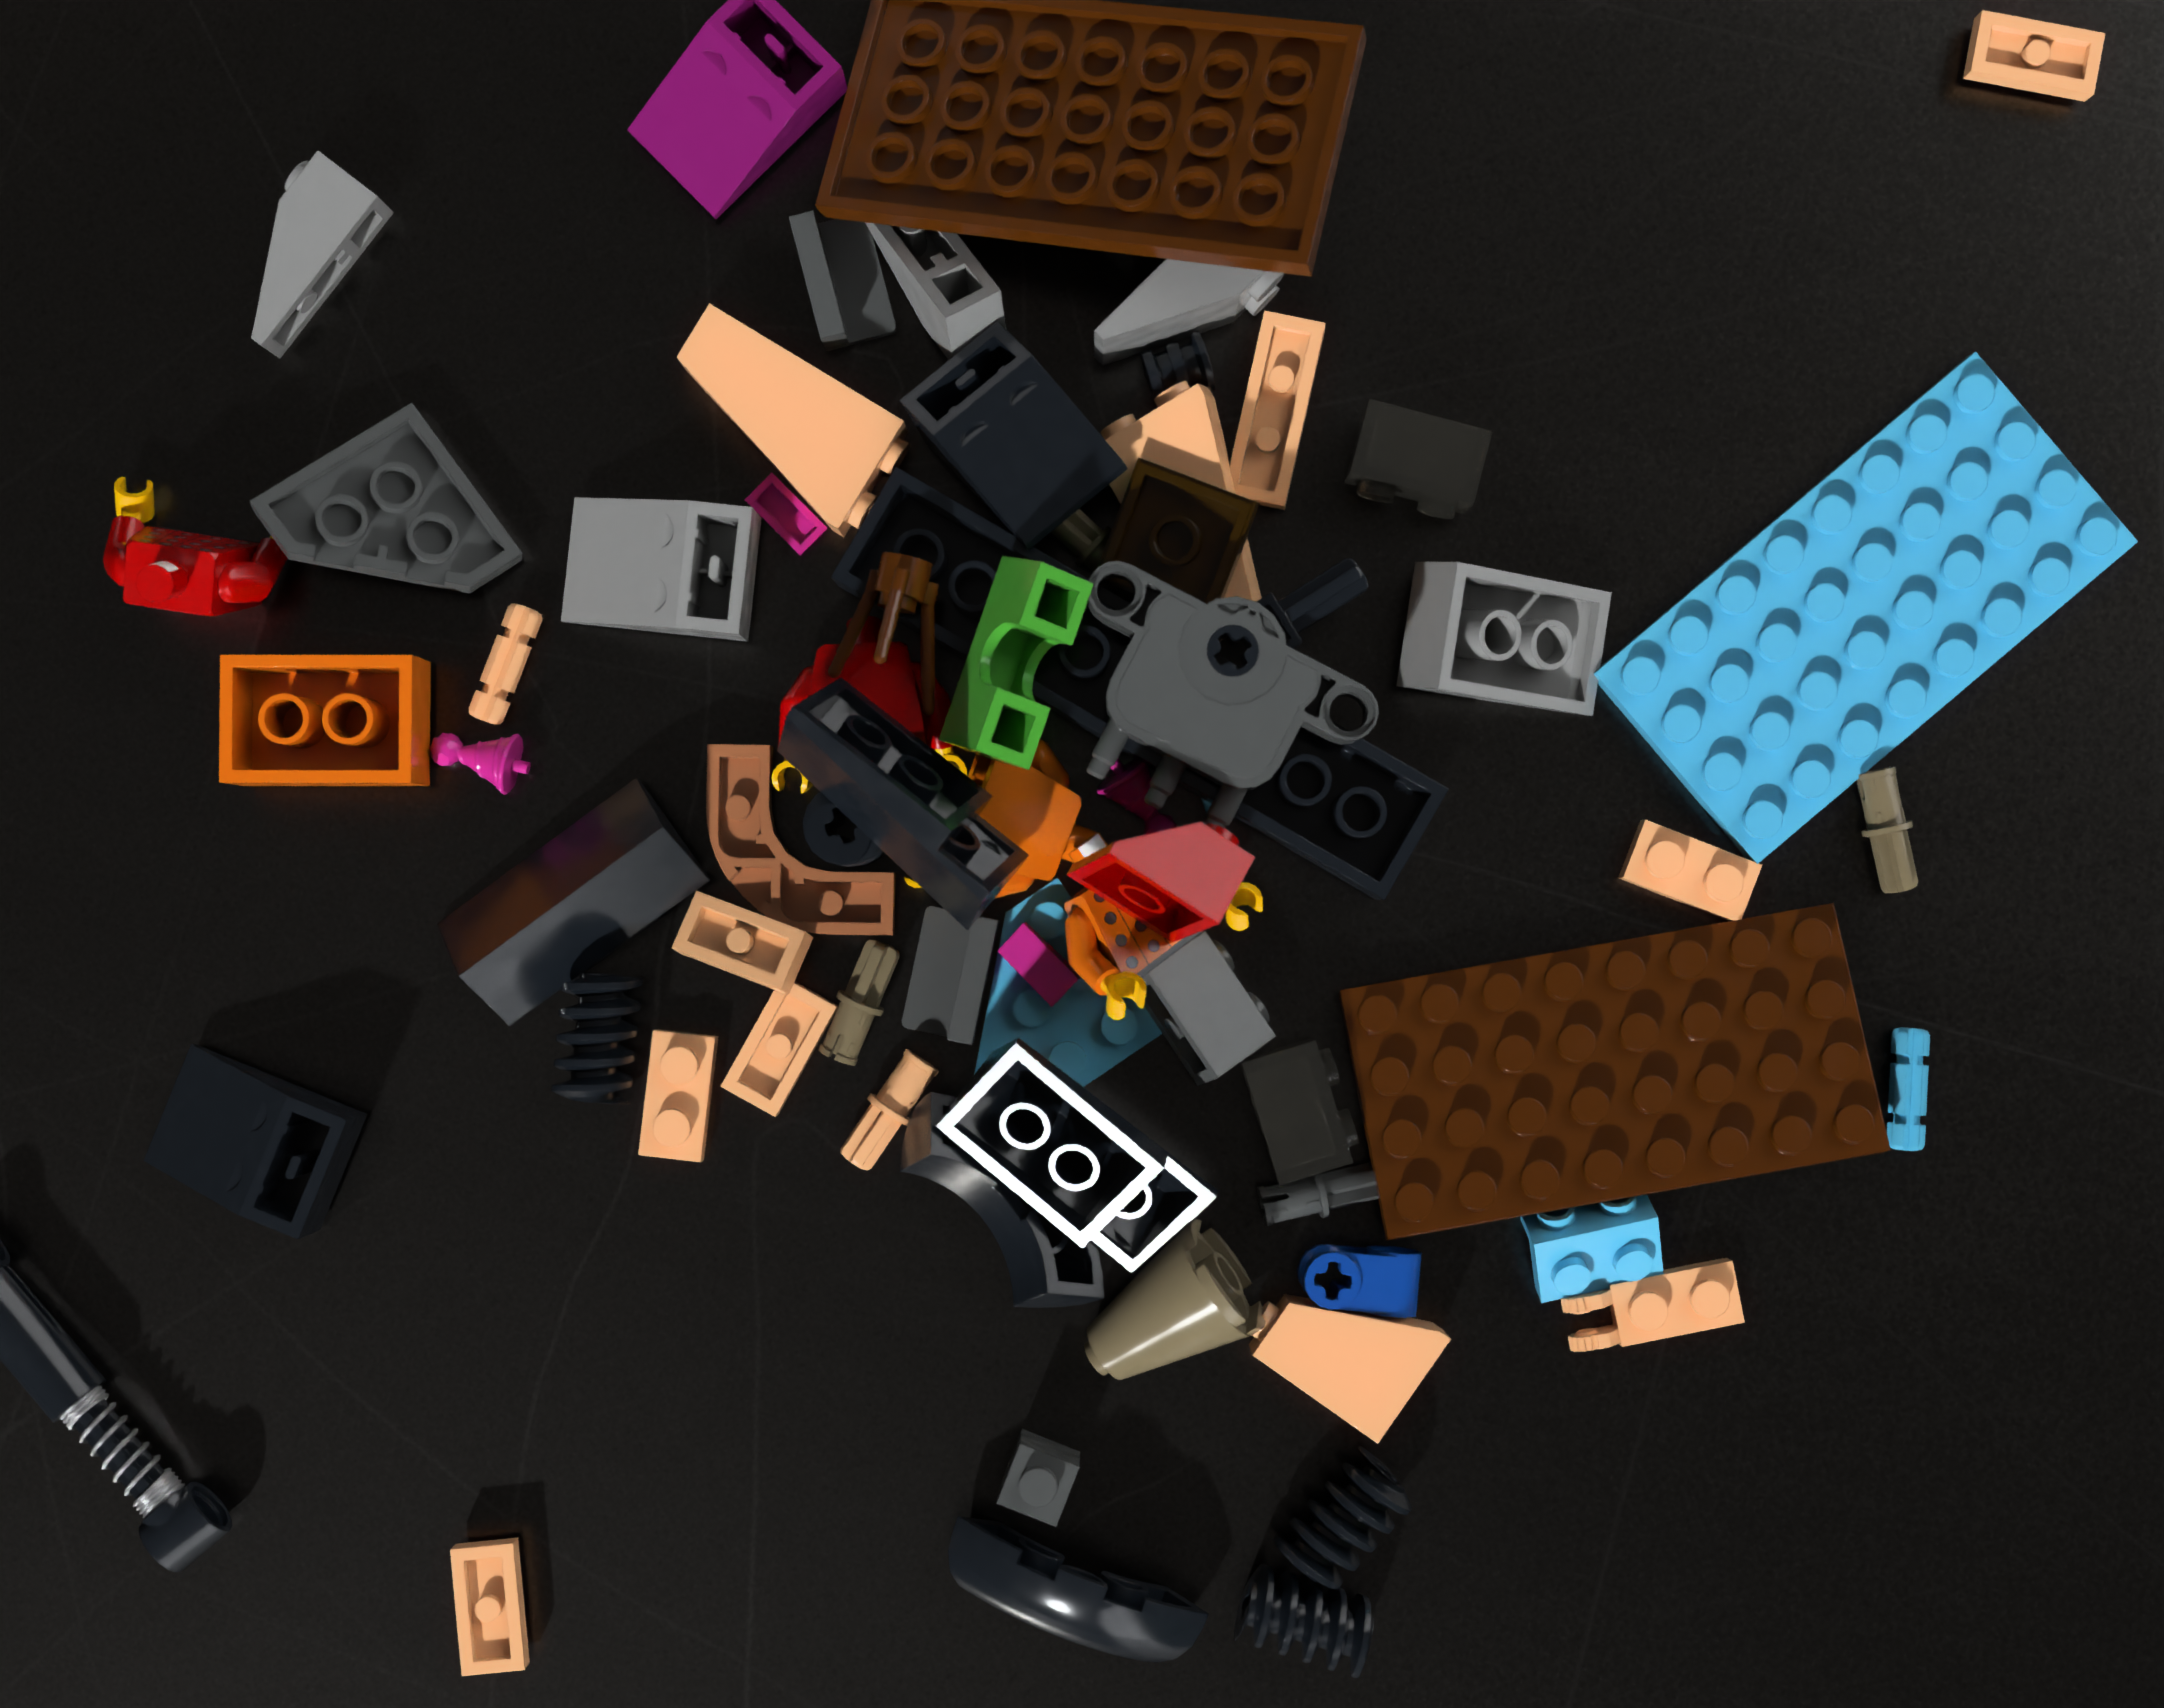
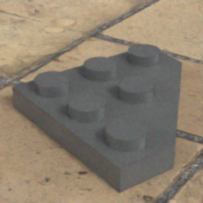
M413 403L408 404L250 500L253 512L286 557L293 561L469 594L522 561L523 553Z

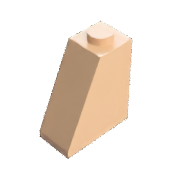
M1284 1294L1276 1306L1269 1301L1263 1306L1262 1317L1265 1320V1327L1252 1335L1254 1338L1250 1342L1249 1347L1254 1357L1378 1444L1451 1338L1442 1328L1430 1321L1415 1318L1385 1317L1360 1311L1330 1310L1320 1307L1309 1298Z

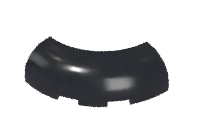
M934 1092L927 1094L916 1105L907 1124L902 1144L900 1172L922 1176L945 1186L965 1200L981 1216L996 1238L1005 1257L1013 1289L1014 1307H1066L1103 1299V1273L1097 1244L1090 1240L1081 1248L936 1127L940 1118L957 1097Z
M958 1516L955 1522L948 1556L950 1572L958 1585L1004 1613L1058 1637L1109 1654L1158 1663L1177 1659L1191 1648L1208 1618L1209 1613L1166 1586L1137 1581L1107 1571H1102L1100 1577H1097L1083 1569L1063 1565L1065 1560L1063 1554L1031 1540L1002 1522Z

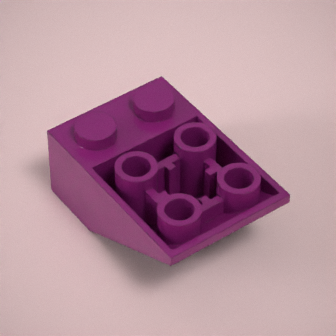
M727 0L705 22L627 130L717 219L846 92L847 83L842 66L776 0Z

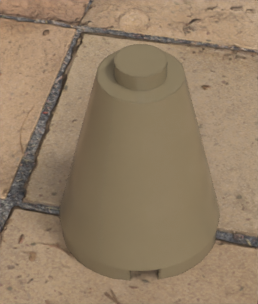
M1198 1219L1192 1220L1088 1325L1087 1337L1089 1341L1084 1343V1350L1090 1363L1098 1373L1103 1376L1109 1373L1115 1379L1123 1380L1252 1336L1265 1327L1261 1302L1258 1301L1250 1307L1243 1292V1289L1252 1284L1250 1278L1236 1255L1216 1231L1210 1228L1201 1234L1199 1231L1202 1221Z

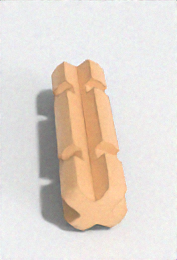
M511 603L508 606L501 626L505 627L503 636L497 634L479 680L484 682L481 691H475L469 706V714L493 725H500L504 721L510 706V702L506 701L509 692L515 693L532 647L527 646L530 637L536 638L542 623V615L538 611L517 603Z

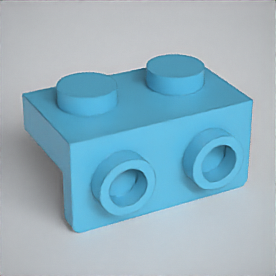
M1647 1194L1520 1217L1529 1238L1534 1284L1541 1303L1608 1289L1610 1284L1638 1281L1645 1277L1664 1274L1658 1216Z

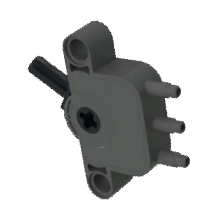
M1344 558L1278 601L1271 592L1257 602L1237 596L1215 599L1206 604L1139 568L1121 561L1107 562L1099 566L1090 576L1089 582L1094 585L1088 599V607L1093 616L1108 627L1132 638L1109 683L1106 693V706L1110 719L1092 751V759L1087 767V773L1100 780L1104 779L1110 767L1117 762L1128 738L1163 756L1149 782L1150 788L1144 798L1146 804L1158 810L1162 809L1168 797L1173 795L1187 768L1221 786L1207 812L1208 817L1204 824L1211 823L1226 828V826L1231 824L1247 791L1253 790L1270 780L1279 769L1300 727L1330 742L1341 745L1350 744L1369 734L1376 725L1379 715L1378 702L1369 689L1295 650L1303 642L1298 635L1299 633L1367 590L1368 582L1365 574L1352 558ZM1108 579H1123L1131 585L1135 597L1128 607L1122 610H1111L1101 604L1097 596L1098 588ZM1225 638L1231 646L1237 645L1240 642L1246 646L1247 650L1240 659L1243 668L1237 670L1231 662L1225 663L1222 666L1217 663L1215 658L1221 650L1219 640ZM1346 696L1353 698L1359 703L1362 708L1363 719L1361 725L1356 730H1341L1333 724L1329 709L1331 702L1335 698Z

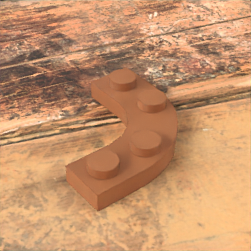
M707 744L706 815L709 838L723 873L741 895L768 918L806 932L828 935H895L896 873L831 872L812 868L790 854L777 835L772 812L771 777L773 773V746Z

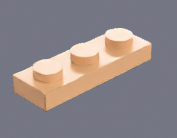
M1264 310L1230 461L1235 494L1256 501L1262 506L1285 510L1326 323Z

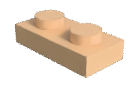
M1982 10L1973 21L1963 79L2085 102L2095 93L2105 33Z
M1645 819L1639 822L1618 878L1724 920L1735 921L1741 920L1762 865Z
M696 891L672 945V949L682 955L789 995L813 937L806 931Z
M794 982L789 995L774 990L720 1087L772 1116H778L837 1011L838 1005L797 982Z
M660 1029L653 1030L638 1155L702 1162L704 1160L719 1036Z
M518 1538L455 1544L450 1549L461 1675L470 1676L525 1670L530 1664Z

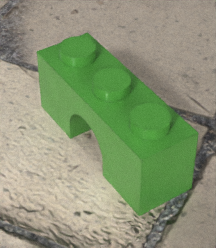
M1002 556L939 737L940 741L991 760L1027 770L1030 769L1051 709L1034 700L1032 687L1036 669L1042 657L1051 647L1057 644L1073 645L1094 585L1093 583L1041 561Z

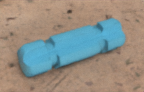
M1900 1027L1895 1028L1892 1032L1891 1053L1896 1054V1063H1890L1888 1113H1893L1894 1117L1893 1122H1887V1137L1890 1148L1896 1150L1918 1151L1922 1150L1925 1146L1926 1125L1920 1124V1116H1926L1929 1065L1923 1064V1056H1929L1930 1034L1924 1029Z

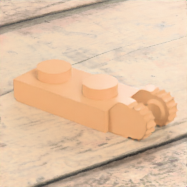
M1721 1258L1663 1270L1664 1274L1645 1277L1638 1281L1610 1284L1608 1289L1560 1299L1563 1313L1584 1314L1610 1306L1612 1325L1581 1329L1568 1335L1570 1351H1593L1609 1348L1617 1344L1625 1347L1745 1323L1733 1261L1729 1258Z

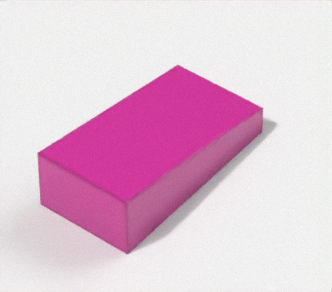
M773 473L744 500L799 555L827 529Z
M1027 922L1022 923L997 950L1051 1007L1081 978L1070 967L1069 963Z

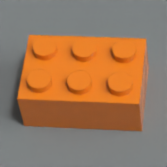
M220 655L219 783L239 786H430L431 662L414 655Z

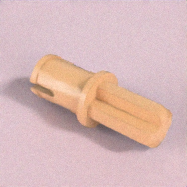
M908 1049L904 1051V1056L878 1094L870 1093L867 1098L871 1102L870 1106L841 1147L840 1153L845 1159L863 1170L868 1171L874 1166L901 1124L907 1126L910 1120L908 1114L930 1081L939 1072L933 1065Z

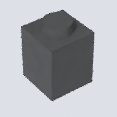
M1021 1429L999 1485L997 1504L1056 1527L1080 1468V1451Z

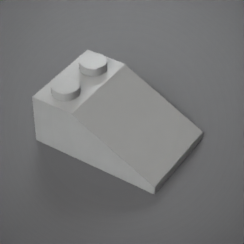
M1166 259L1094 330V358L1104 366L1140 354L1142 351L1152 350L1164 346V344L1191 337L1193 332L1199 331V333H1203L1233 323L1246 310L1255 316L1278 293L1280 288L1277 284L1284 276V273Z
M1415 562L1396 686L1457 697L1593 716L1598 679L1594 673L1601 666L1612 592L1462 562Z

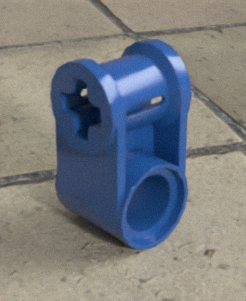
M1318 1244L1306 1250L1299 1259L1297 1278L1302 1289L1320 1307L1330 1310L1360 1311L1385 1317L1412 1318L1416 1317L1422 1252L1395 1246L1370 1245L1358 1247ZM1332 1262L1343 1275L1341 1279L1331 1280L1329 1289L1325 1290L1315 1278L1316 1273H1326L1328 1263Z

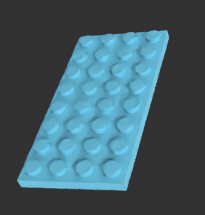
M1975 351L1600 666L1594 675L1598 679V685L1744 857L1758 864L1859 779V774L1866 773L2138 541Z

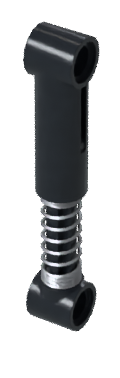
M0 1239L1 1362L53 1423L63 1420L68 1430L77 1429L80 1432L79 1443H89L92 1447L90 1456H100L104 1461L102 1469H111L115 1474L113 1483L122 1482L126 1487L124 1496L133 1495L136 1499L133 1507H136V1510L140 1511L139 1514H143V1518H145L139 1526V1536L147 1551L166 1569L176 1573L182 1572L231 1530L232 1519L227 1508L203 1484L195 1481L189 1482L187 1485L181 1483L178 1476H175V1472H171L172 1468L163 1469L158 1463L161 1455L152 1456L146 1449L149 1446V1442L141 1443L135 1436L138 1433V1428L130 1430L124 1423L127 1420V1415L119 1417L113 1410L116 1402L107 1403L106 1399L109 1393H105L106 1389H102L107 1380L9 1265L10 1255Z

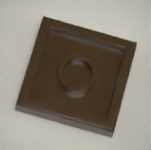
M1138 458L1098 567L1107 562L1121 561L1139 568L1206 604L1215 599L1224 598L1260 503L1143 458ZM1112 578L1105 581L1108 584L1134 593L1131 585L1123 579Z

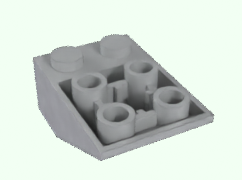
M574 497L561 622L748 642L762 518L753 507L690 500Z

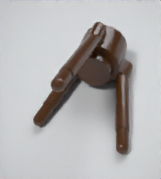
M893 552L882 553L879 569H870L863 596L828 669V675L831 678L839 677L878 595L877 606L885 609L874 654V660L878 664H883L887 659L899 613L915 614L916 606L920 604L922 712L927 716L932 715L935 709V603L939 590L938 584L929 582L933 566L931 563L909 555Z

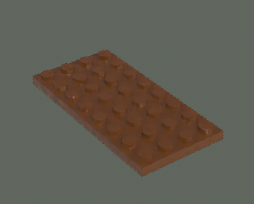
M871 0L815 206L822 217L1312 277L1367 41L1365 29L1362 25L1101 0Z
M1834 903L1340 990L1338 993L1386 1241L1891 1151Z

